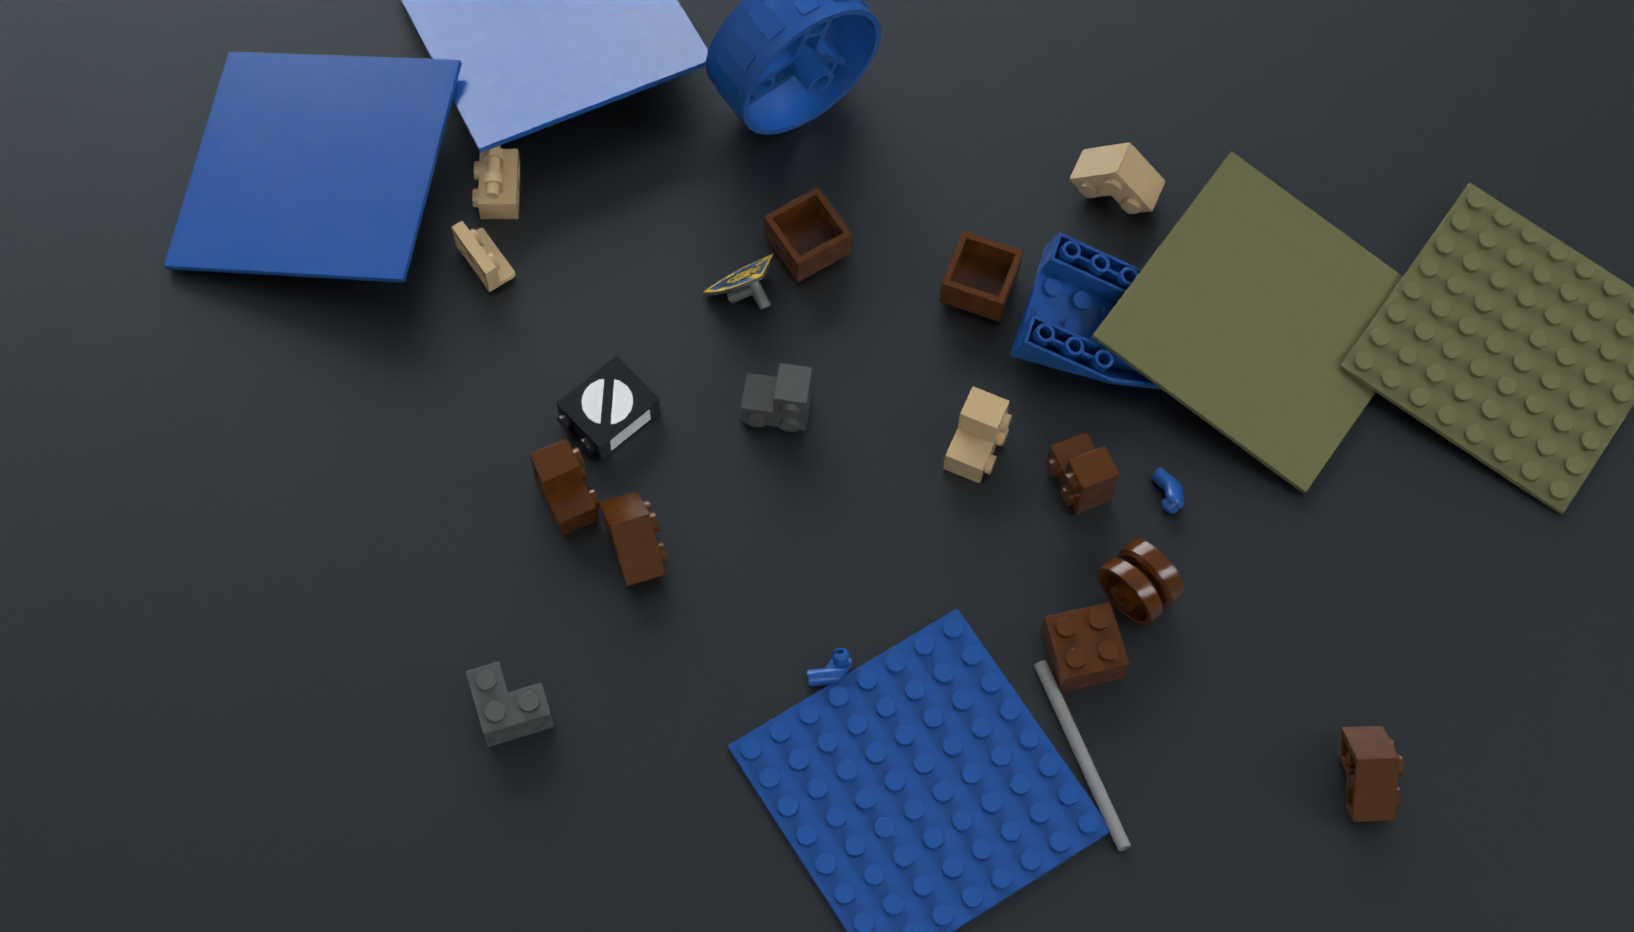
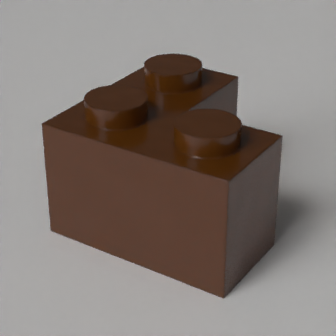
M1087 432L1050 446L1046 460L1048 472L1052 478L1057 477L1061 485L1060 493L1062 499L1067 506L1071 505L1076 515L1112 501L1119 472L1105 446L1095 449Z
M566 438L529 454L535 482L561 536L598 521L597 508L600 507V501L593 488L588 490L584 483V480L587 479L583 468L585 463L577 447L572 449Z
M638 491L599 502L606 530L612 541L619 569L626 586L665 575L663 562L668 561L663 542L657 543L655 532L660 531L649 501H642Z
M1383 726L1341 727L1339 758L1347 773L1345 806L1352 821H1395L1396 807L1401 805V791L1399 786H1397L1398 776L1403 775L1404 763L1402 755H1398L1395 750L1394 740L1389 739Z

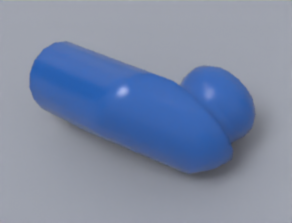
M1159 467L1150 479L1165 491L1166 498L1161 502V507L1169 514H1175L1178 508H1182L1185 503L1183 487L1173 476L1162 467Z
M837 648L832 652V659L825 668L807 670L809 687L839 683L851 668L852 659L849 651L845 648Z

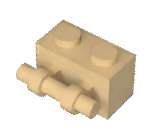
M501 145L481 152L480 161H474V180H479L478 188H473V207L479 208L480 219H519L520 158L518 149H501Z

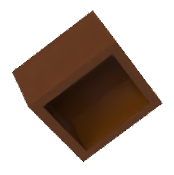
M818 187L764 216V236L797 283L851 254L852 233Z
M962 231L941 283L939 302L1000 322L1019 274L1024 251Z
M1110 602L1044 617L1041 634L1055 681L1061 693L1125 678L1130 664Z

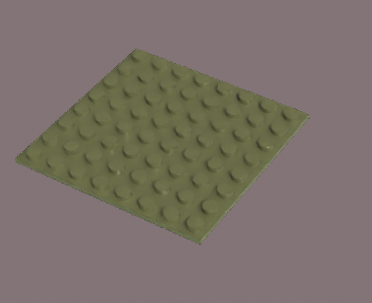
M1231 151L1091 337L1305 494L1375 394V391L1339 367L1403 276Z
M1469 182L1339 368L1562 515L1634 405V288Z

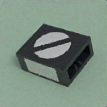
M617 355L557 402L559 415L557 420L567 432L573 431L579 437L578 442L589 455L594 453L601 461L661 413L660 399Z

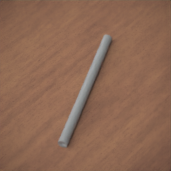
M1039 661L1034 664L1035 670L1118 851H1123L1129 848L1131 844L1047 661Z

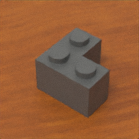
M779 363L777 377L747 373L741 403V422H746L750 426L759 428L765 425L779 427L786 432L806 431L812 394V367Z
M499 661L465 671L487 747L554 727L542 683L508 692Z

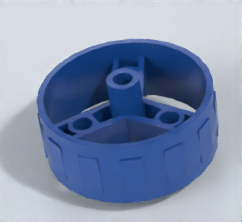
M743 0L725 19L713 38L706 58L707 76L719 95L750 130L766 135L784 133L804 125L827 111L860 80L878 50L881 40V25L865 0Z

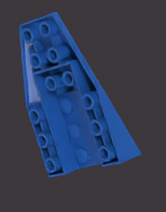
M1059 232L1044 248L1010 356L1109 384L1161 389L1091 337L1142 269Z

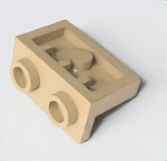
M463 221L451 227L456 247L489 292L515 277L514 269L483 228L469 230Z

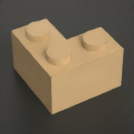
M1130 142L1083 149L1069 178L1082 195L1087 198L1111 195L1128 214L1153 211L1166 182Z
M972 387L960 413L958 429L945 455L943 469L977 483L981 482L984 473L991 474L997 456L993 455L997 445L1003 447L1009 432L1008 426L1012 415L1007 413L1009 400Z

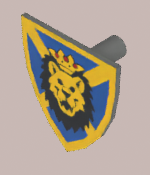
M774 254L733 272L709 287L703 294L718 295L727 293L730 303H735L752 295L760 310L768 307L771 303L759 280L764 278L775 257Z

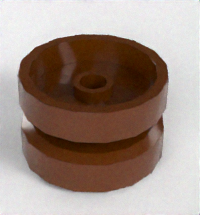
M1135 538L1120 549L1119 558H1110L1098 569L1097 577L1099 584L1111 602L1129 619L1146 626L1150 625L1161 615L1163 606L1172 605L1182 596L1184 585L1177 570L1167 557L1147 541Z

